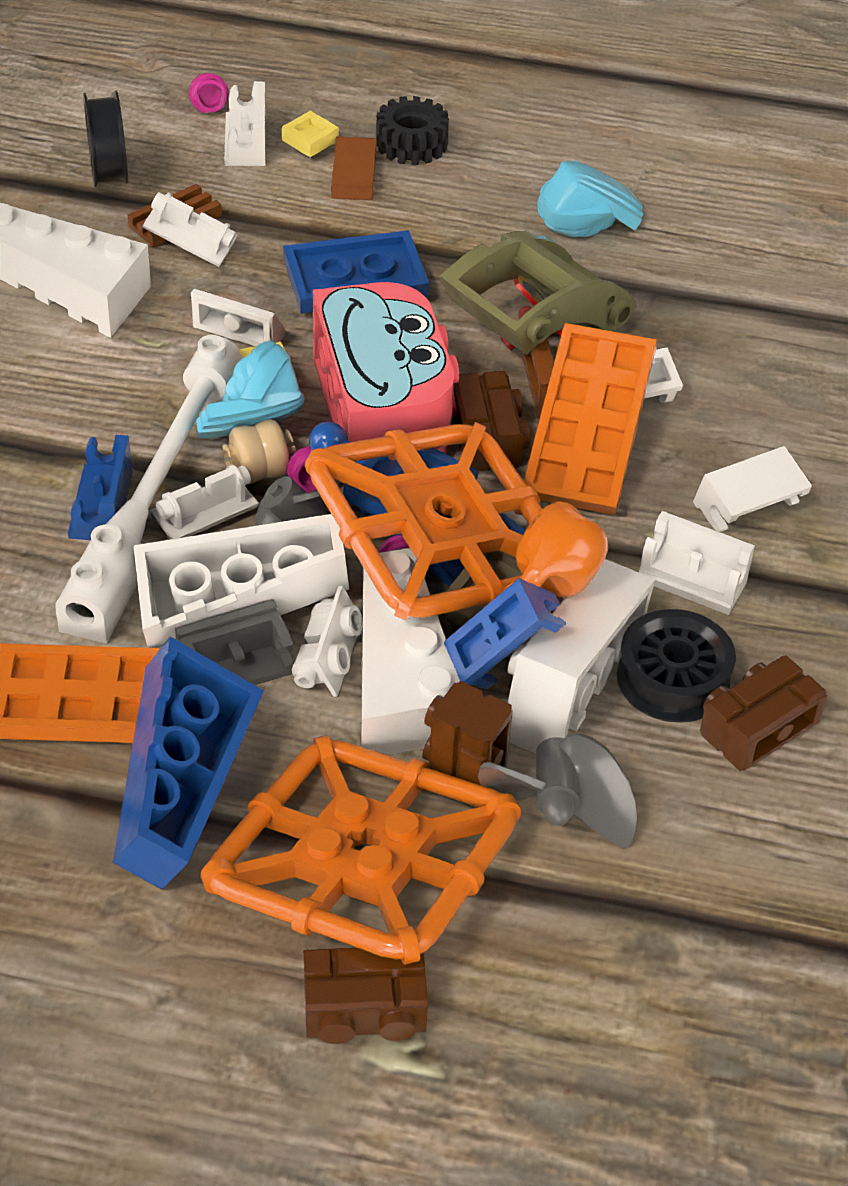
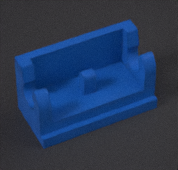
M115 435L112 448L114 454L112 455L100 453L97 450V439L95 437L89 439L85 451L87 464H84L77 496L71 508V521L68 529L69 539L91 540L92 531L100 525H105L126 503L132 479L128 435Z
M519 578L446 639L444 645L459 680L469 685L473 684L488 689L498 680L494 675L487 674V672L541 628L552 632H558L563 628L566 622L549 612L555 610L560 605L556 595Z

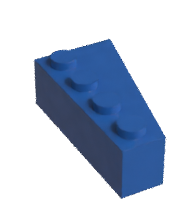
M171 636L145 669L113 857L114 864L161 890L189 862L264 690Z

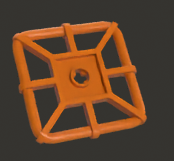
M475 422L473 426L456 424L405 433L401 429L387 431L384 437L332 445L323 449H314L305 461V468L311 477L312 483L340 527L338 536L344 546L348 549H353L382 599L390 608L395 610L394 616L406 621L408 616L422 618L479 605L485 607L500 595L512 581L521 579L522 575L499 580L483 553L499 550L515 557V551L522 534L508 529L499 514L514 511L517 515H523L530 525L542 510L539 505L540 496L534 487L526 486L498 442L485 431L486 426ZM454 444H465L457 464L428 469L417 452ZM477 449L481 452L505 490L485 494L469 469ZM387 456L391 460H397L404 474L386 476L356 462ZM334 479L378 497L388 513L357 518ZM435 509H436L437 511H439L440 513H442L443 515L452 516V518H447V517H443V516L439 515V514L435 511ZM400 533L405 539L417 561L404 591L396 582L371 539ZM460 559L475 583L474 586L417 597L431 564Z
M328 735L314 738L313 744L307 746L295 757L266 792L258 793L251 800L247 808L248 814L212 854L208 863L201 870L200 876L205 890L210 894L219 895L233 903L291 923L292 930L306 936L315 932L381 957L401 959L403 964L406 965L420 961V954L426 952L438 940L465 899L474 896L480 890L485 880L484 872L513 832L515 824L520 818L521 808L513 795L502 794L492 788L430 769L429 763L426 761L412 758L408 762L349 742L330 740ZM337 762L400 783L386 801L381 802L349 791ZM318 766L332 797V800L321 814L316 818L284 807L283 805L313 769ZM422 790L478 807L435 818H429L408 811V808ZM265 827L299 839L290 851L235 863ZM484 833L465 860L451 864L428 856L436 844ZM361 844L371 845L363 847L360 851L354 849L355 846ZM294 877L319 885L310 898L304 897L300 901L259 887V885ZM411 878L444 889L415 930L411 925H408L397 900V896ZM342 894L378 906L389 933L329 911Z

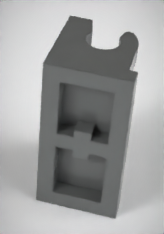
M274 599L175 628L176 640L253 685L292 674L294 661L287 646H291L293 643L289 631L277 610Z

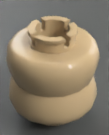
M265 419L254 426L242 425L234 427L229 433V445L224 444L222 446L223 457H231V461L225 462L226 468L230 465H235L237 468L245 466L251 477L250 484L257 483L265 477H283L287 473L290 457L296 452L295 445L287 447V443L294 442L290 431L287 429L282 432L278 422L272 419Z

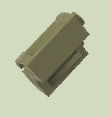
M527 230L502 234L501 241L490 247L484 243L476 246L439 276L454 303L526 355L548 336L562 329L565 323L576 324L584 322L593 328L613 332L618 326L624 325L629 320L633 310L637 307L631 295L619 285L597 277L574 261L565 248L546 235H533ZM520 275L525 279L531 280L533 285L548 295V297L536 304L518 321H515L480 295L497 284L515 279Z

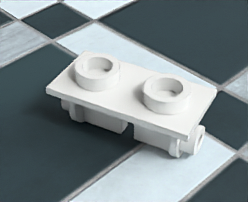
M158 192L151 205L153 210L144 222L143 228L220 267L238 237L236 232L230 229V224L227 222L224 224L202 212L200 215L193 212V207L172 197L173 194L169 192L166 195Z
M230 465L226 470L205 478V487L203 488L195 482L172 493H164L162 500L156 502V508L151 509L150 514L170 539L190 537L259 507V502L245 487V485L251 483V477L246 467L240 466L237 468L235 465Z
M338 586L334 600L323 599L313 607L304 636L308 644L301 645L296 662L292 667L294 681L298 686L312 688L314 684L325 683L333 697H338L344 676L350 669V657L356 638L361 634L363 625L359 608L353 605L343 586Z

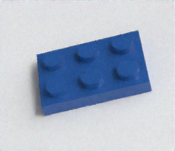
M409 230L283 246V260L300 314L313 312V290L391 282L409 286L422 293L425 297H429L430 283Z

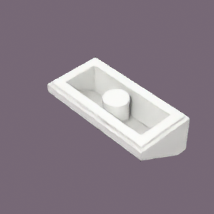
M193 289L191 292L194 328L252 346H257L265 341L280 342L285 336V328L275 313L197 289Z

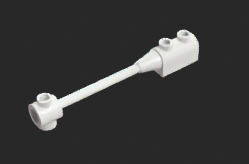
M206 335L198 341V348L183 374L184 384L190 392L131 500H128L105 525H100L92 531L91 541L79 562L74 564L71 569V577L56 602L59 632L108 643L138 585L134 545L141 544L148 517V508L204 404L222 402L227 383L233 375L236 364L242 359L239 348L230 340L218 335ZM84 605L89 608L94 617L89 618L79 615L80 607Z

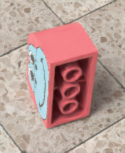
M391 282L313 290V361L330 421L343 427L348 441L355 442L384 437L387 431L397 429L409 433L451 425L452 418H455L457 414L453 388L454 383L459 381L458 362L455 355H449L447 352L448 336L445 325H438L432 306L422 293L409 286ZM450 445L435 449L448 455Z

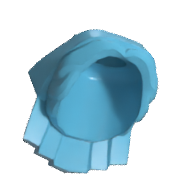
M577 160L560 163V167L552 178L542 186L537 201L538 214L544 219L547 228L552 232L572 238L596 235L600 230L610 227L615 219L636 230L642 221L641 217L644 215L641 210L643 206L640 200L625 185L611 176Z
M265 341L257 345L249 355L242 358L236 364L233 375L227 383L222 402L207 404L206 408L200 413V417L196 419L197 437L203 439L229 436L234 427L242 425L254 426L265 419L279 422L300 411L304 407L305 397L300 391L290 355L279 344H276L275 341Z

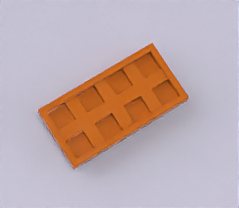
M568 323L564 324L524 478L526 486L534 487L540 496V501L549 503L560 501L569 503L575 508L616 516L656 352L657 339Z
M0 643V739L133 743L145 669L160 648Z

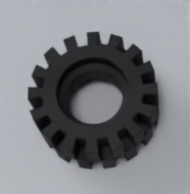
M403 96L399 97L398 103L391 99L388 101V106L383 104L380 107V111H377L376 147H378V151L381 154L386 153L387 159L392 161L397 157L400 164H405L406 160H412V165H419V160H423L425 164L431 163L432 157L439 159L442 157V152H446L449 118L447 110H443V106L440 103L433 106L432 99L426 98L424 102H421L420 96H413V100L408 101L407 97Z

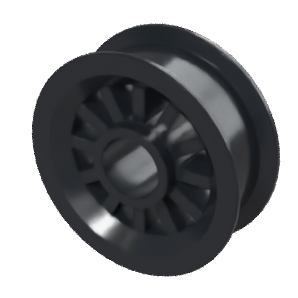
M115 90L114 97L88 99L86 93H83L94 187L97 186L98 180L123 178L125 184H128L126 147L118 91Z
M681 609L653 611L636 619L625 631L621 642L622 657L617 667V682L627 701L640 712L652 718L676 723L697 721L703 718V704L711 692L720 686H726L730 689V676L733 673L736 662L735 648L723 628L701 614Z

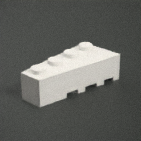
M0 203V280L17 289L25 286L35 291L36 299L47 305L53 301L68 309L70 317L81 323L88 319L98 325L100 333L112 338L151 287L148 245Z
M332 514L134 545L142 629L147 647L161 648L170 636L176 639L175 628L269 600L274 599L281 616L335 595L338 586H343L345 590H349L343 542L338 536L340 527Z
M410 548L379 553L396 582L404 591L417 561ZM363 569L361 746L386 755L424 749L431 735V727L424 723L428 707L437 695L444 697L454 683L460 682L444 645L445 635L437 615L422 618L408 616L406 621L394 616L395 610L390 608L382 599L367 572ZM425 579L422 582L417 597L430 595Z
M605 559L598 573L584 591L572 597H558L560 605L551 614L562 618L566 625L558 632H552L545 628L539 629L530 637V641L526 645L521 644L516 648L510 658L507 671L508 674L513 675L508 703L512 705L511 710H513L509 743L536 754L538 745L544 740L554 737L565 738L567 737L568 728L577 732L586 717L585 709L592 694H600L607 683V678L612 670L614 661L619 663L622 657L621 642L625 631L632 622L647 613L655 582L654 578Z

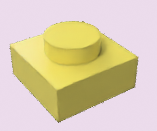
M312 111L282 126V141L308 157H312L336 143V136H339V127Z

